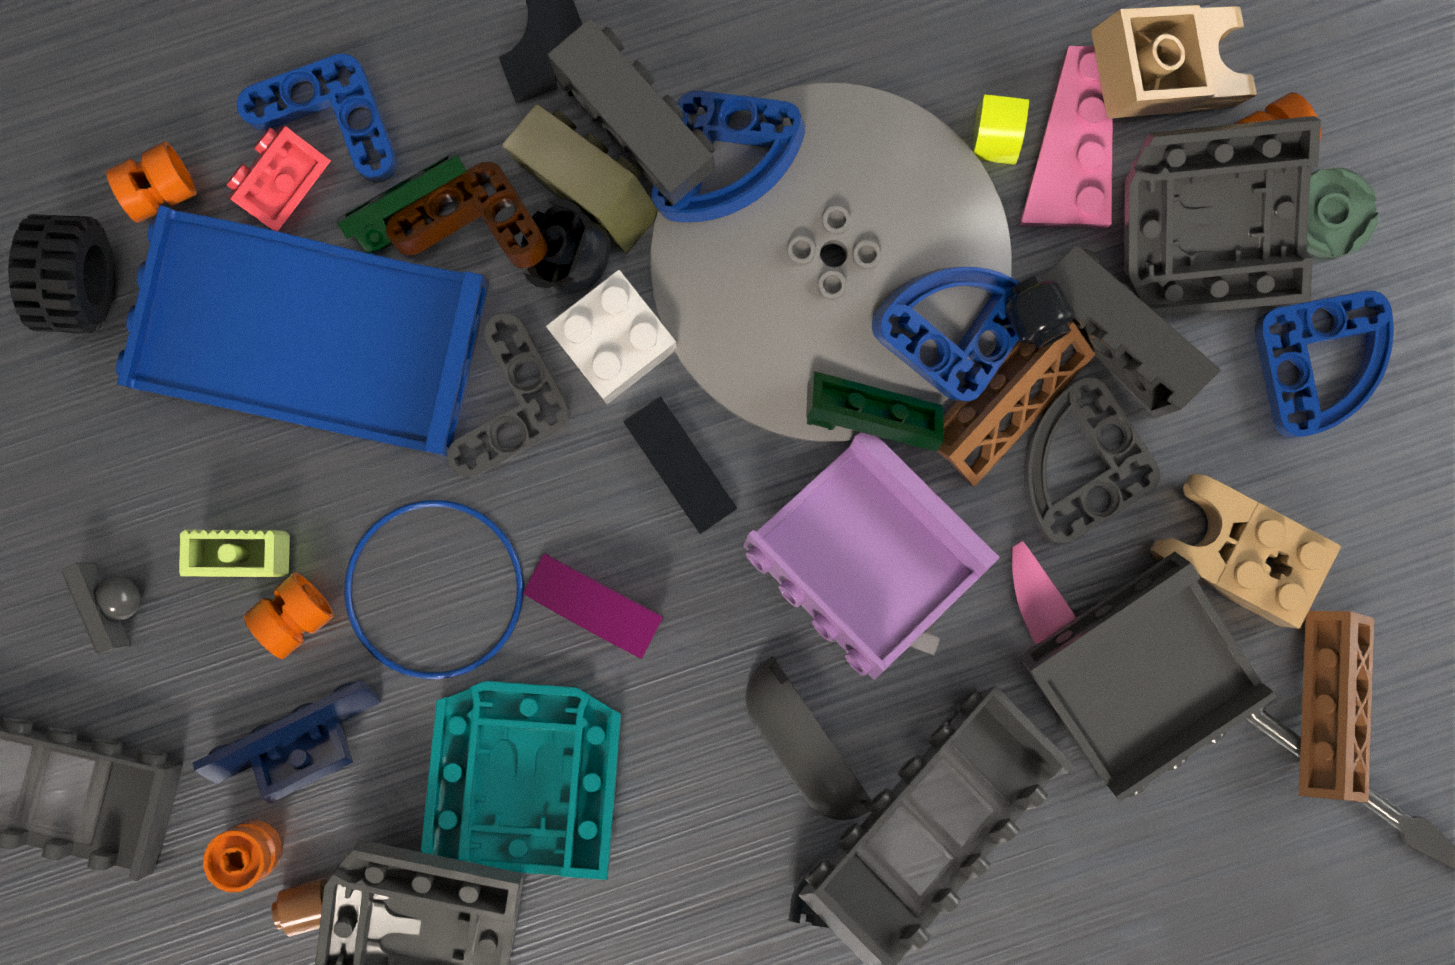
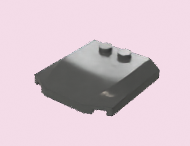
M1315 116L1148 133L1125 180L1124 272L1139 299L1160 317L1310 302L1313 257L1306 253L1311 168L1318 167L1321 120Z
M358 840L331 873L324 886L315 965H509L523 888V873Z

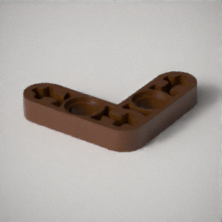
M481 162L466 170L467 172L397 212L391 217L386 227L388 238L401 254L416 255L482 216L503 252L514 266L519 268L534 266L544 258L547 252L546 240L502 169L493 162ZM487 182H491L497 192L490 197L483 188V185ZM454 201L458 202L457 208L451 214L439 215L440 209L445 204ZM506 207L515 208L514 214L509 219L499 222L495 221L496 215ZM430 217L433 222L428 224L425 219ZM412 229L414 232L407 236L406 232ZM519 232H522L529 243L524 248H520L513 237Z

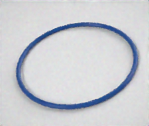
M418 501L387 513L376 521L362 536L352 553L346 571L345 605L348 618L358 639L372 656L382 664L401 674L415 678H451L470 672L483 665L509 639L522 608V570L517 554L509 539L493 521L482 513L466 505L451 501ZM418 508H452L472 515L482 521L499 537L506 547L516 574L517 593L515 608L502 637L493 648L478 660L459 669L446 672L415 671L387 659L371 645L363 634L352 605L351 584L353 571L366 542L382 525L392 518Z

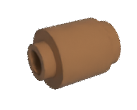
M323 878L279 891L277 902H273L271 908L276 928L278 930L283 929L289 937L319 929L324 886L327 880Z

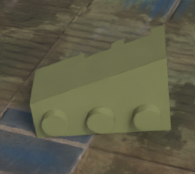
M536 104L502 144L503 148L518 166L557 198L569 199L592 214L607 230L608 234L615 241L616 246L628 254L653 224L658 212L653 201L638 181L642 174L624 157L620 156L617 161L607 155L609 152L608 148L594 135L587 133L583 138L575 132L576 125L559 110L556 109L551 114Z

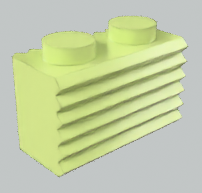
M185 529L180 534V576L288 577L290 535L286 531Z

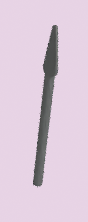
M1263 710L1257 716L1246 719L1300 758L1301 736L1268 712ZM1369 786L1368 803L1361 802L1363 805L1400 831L1402 840L1408 846L1455 870V846L1429 820L1420 816L1411 817Z

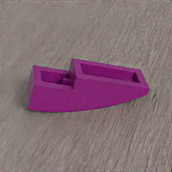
M545 553L542 555L523 592L524 595L640 659L644 657L664 618L658 612Z

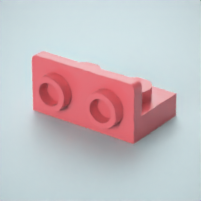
M280 126L277 131L269 127L253 148L259 155L248 168L242 163L226 184L232 189L227 198L274 231H279L331 162V160L286 126Z

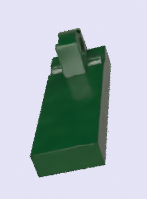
M454 151L338 217L337 225L346 239L354 236L366 252L371 254L391 242L386 233L387 225L384 218L467 172L457 152Z
M816 371L813 372L808 381L806 408L808 425L812 424L827 428L828 430H833L836 426L932 451H937L944 441L943 405Z

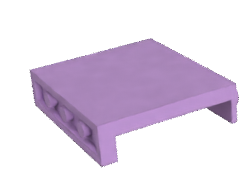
M862 432L854 437L847 450L757 532L753 529L748 534L744 547L748 550L746 556L750 563L763 574L768 571L781 584L778 588L783 597L795 607L801 605L814 618L812 625L817 632L830 642L834 639L847 652L845 658L851 667L862 676L868 674L874 681L1000 558L878 436Z

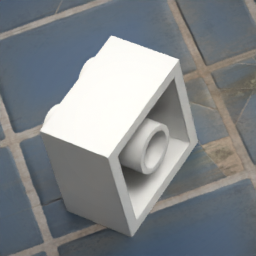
M620 270L612 274L546 326L606 404L610 403L674 353V349L677 347L674 338Z

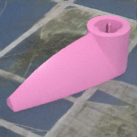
M1024 541L1012 547V571L1016 598L1035 646L1074 620L1076 616Z

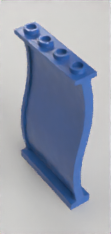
M159 205L157 217L152 218L148 227L147 237L150 246L147 259L141 263L137 273L139 293L136 305L130 308L127 315L126 327L129 335L126 347L120 352L116 362V374L119 376L117 385L447 457L448 449L455 439L489 288V282L482 274L468 271L462 273L404 262L274 230L175 211L169 207Z

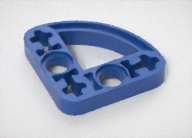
M700 90L684 94L677 104L685 115L681 120L692 132L693 129L701 130L712 144L714 141H722L770 149L751 171L724 188L700 195L703 181H701L675 205L670 206L666 197L653 186V203L665 219L675 222L714 220L733 214L754 203L783 177L801 147L805 135V123L799 109L793 103L781 100ZM699 107H703L706 114L698 115L695 124H693L689 114H697ZM743 110L751 113V120L745 127L733 129L728 126L729 120L734 113ZM762 114L764 115L767 123L762 122ZM784 118H789L792 126H784L782 133H778L774 125H781Z
M951 267L924 273L903 284L881 304L872 319L874 337L944 396L958 401L974 400L984 391L1019 340L1004 310L1008 298L1014 297L1011 289L1020 282L1001 272L981 267ZM969 286L992 293L993 295L958 345L954 344L912 309L926 297L950 287ZM901 316L898 325L907 333L916 334L911 339L901 333L890 334L893 326L888 322L889 318ZM993 319H998V320H1003V321L1001 322V324H998V323L993 322ZM987 330L991 331L996 338V348L989 356L983 355L978 346L980 336ZM927 340L934 341L938 347V358L930 366L924 365L919 356L920 348ZM975 362H976V363H979V364H982V367H972V366H973V364H974ZM957 372L966 373L964 377L968 383L966 389L957 388L960 383L956 378Z
M1362 291L1279 307L1263 314L1257 320L1255 325L1257 347L1273 422L1276 430L1281 435L1288 438H1301L1331 429L1356 413L1375 392L1387 369L1394 336L1392 308L1389 300L1382 293ZM1364 306L1366 308H1374L1375 316L1369 318V320L1367 317H1359L1347 321V312L1355 311ZM1317 309L1327 310L1332 315L1333 326L1328 333L1319 332L1313 326L1312 316ZM1276 318L1278 324H1286L1288 332L1281 335V339L1278 334H1271L1269 331V326L1276 323ZM1366 334L1365 351L1356 376L1338 399L1321 410L1307 345ZM1282 346L1283 349L1289 346L1293 347L1294 352H1286L1274 357L1273 350L1282 348ZM1282 361L1292 362L1299 371L1298 380L1293 386L1283 384L1277 376V368ZM1302 390L1303 396L1294 398V401L1293 398L1283 401L1282 394H1291ZM1295 408L1297 412H1305L1306 421H1302L1300 426L1297 423H1290L1288 420V414L1294 413Z

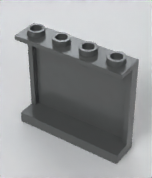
M1175 551L1019 656L1105 785L1119 802L1127 797L1140 794L1147 788L1149 782L1166 771L1179 768L1186 762L1188 756L1205 745L1218 742L1225 736L1227 730L1244 719L1257 716L1265 709L1266 704L1277 698L1274 691L1261 682L1197 582L1201 577L1192 563Z

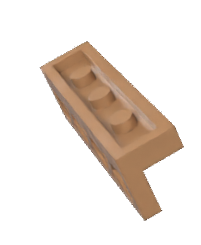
M1073 321L1069 325L1071 332L1047 347L1038 349L1036 344L1026 345L1018 340L984 391L974 400L957 401L943 416L944 441L938 450L934 452L948 460L963 479L973 487L978 484L1095 356V353ZM1072 344L1077 352L1065 365L1059 366L1062 353ZM1044 378L1042 390L1035 398L1029 399L1031 387L1038 379ZM1008 412H1013L1011 424L1004 431L998 432L1000 420ZM983 445L981 456L969 467L964 460L977 446Z
M1308 611L1306 615L1299 796L1368 803L1374 618L1352 611Z

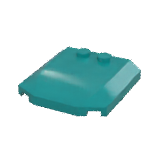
M483 681L453 696L437 700L421 852L520 873L608 880L622 715L577 687Z

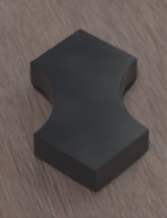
M526 0L528 23L525 33L512 50L499 57L516 103L558 88L557 78L547 54L582 25L573 0Z

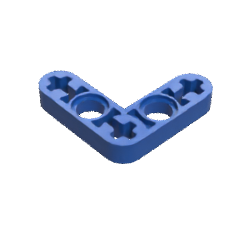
M342 53L321 59L250 85L243 89L238 96L236 105L241 118L254 129L262 131L267 130L269 127L275 128L333 107L349 154L357 171L368 181L376 183L386 181L396 171L397 157L367 74L358 60L351 55ZM346 67L350 73L354 74L349 76L350 84L342 86L339 80H334L340 78L339 70ZM322 75L327 82H330L325 84L330 93L325 94L324 88L317 79V76ZM301 81L312 83L314 93L309 101L296 103L291 99V91L295 84ZM278 90L280 91V96L282 100L288 106L284 110L276 102L279 101V98L275 94V92ZM259 98L266 104H269L264 107L265 115L262 117H258L253 111L250 112L256 108L255 100ZM359 107L369 109L372 115L369 125L359 130L352 129L348 124V117L352 110ZM371 139L376 151L381 156L386 155V157L380 160L381 168L374 170L369 164L364 165L365 162L370 160V154L367 146L362 141Z

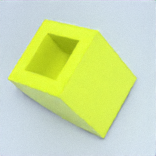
M983 95L976 109L972 151L980 161L1012 165L1017 163L1026 129L1029 99Z

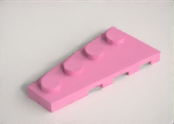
M1068 46L1062 60L1050 105L1048 121L1043 131L1035 169L1032 172L1027 199L1018 226L1108 228L1112 225L1113 118L1107 119L1094 46Z

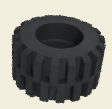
M31 214L19 223L10 248L8 278L14 308L25 327L32 331L94 333V331H98L102 327L112 303L115 275L110 243L104 228H102L97 219L89 216Z

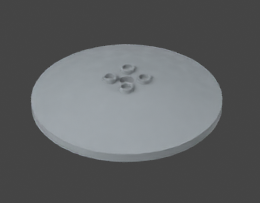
M814 83L785 88L759 97L793 103L799 109L805 123V135L793 163L776 185L749 206L714 220L675 222L665 219L659 211L657 212L651 242V280L660 322L677 343V347L674 349L675 354L694 381L712 399L729 412L761 429L797 440L849 442L853 441L854 437L860 433L859 431L836 426L833 430H828L827 428L807 424V386L814 371L942 404L949 398L944 396L874 337L872 319L881 304L895 290L911 279L930 271L951 267H981L995 270L1011 277L1012 249L1009 228L1001 200L987 171L967 143L947 124L917 104L887 91L847 83ZM745 110L734 113L729 120L728 126L733 129L745 127L751 120V113ZM762 114V122L767 123L764 115ZM784 118L781 125L774 126L778 133H782L784 126H792L789 118ZM714 141L715 151L712 155L714 156L715 170L703 180L700 195L724 188L742 178L763 159L770 148ZM828 244H837L844 249L846 261L839 267H829L821 260V249ZM955 286L926 297L912 309L954 344L958 345L993 294L974 287ZM901 316L890 317L888 322L893 326L890 334L901 333L909 339L916 334L907 333L898 325ZM993 319V322L1001 324L1002 320ZM989 330L985 331L979 338L978 346L983 355L987 354L995 339V335ZM932 340L925 341L920 348L919 356L926 366L932 365L938 358V347ZM975 362L972 367H978L980 364ZM957 372L956 378L960 381L957 388H960L966 382L964 379L965 372Z

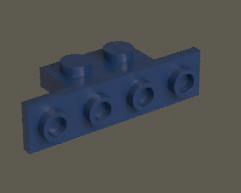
M362 680L340 685L334 690L333 694L319 701L300 705L292 711V714L274 723L260 725L254 728L250 735L232 744L215 747L209 752L208 756L192 763L194 771L218 784L252 767L261 798L268 803H272L353 763L341 722L382 703L380 696Z

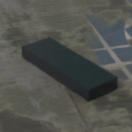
M661 396L623 421L699 534H702L738 509Z

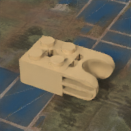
M1200 5L1120 9L1093 28L1091 34L1107 119L1227 109L1236 107L1257 96L1253 75L1232 71L1226 67L1219 54V41L1225 39L1233 30L1244 28L1241 8L1237 6L1200 8Z
M1190 474L1183 485L1184 495L1204 510L1208 518L1207 533L1203 540L1194 546L1173 538L1155 540L1150 549L1151 556L1161 561L1175 551L1192 563L1201 577L1197 580L1200 585L1280 627L1300 629L1342 546L1209 476ZM1267 558H1272L1274 567L1272 573H1270L1271 567L1266 564Z

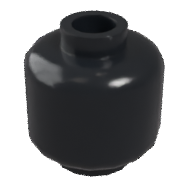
M1033 276L1011 289L1014 297L1008 301L1004 312L1022 343L1026 345L1036 344L1037 348L1041 349L1055 343L1071 332L1069 325L1075 317V312L1061 286L1056 281L1045 280L1039 282L1036 276Z

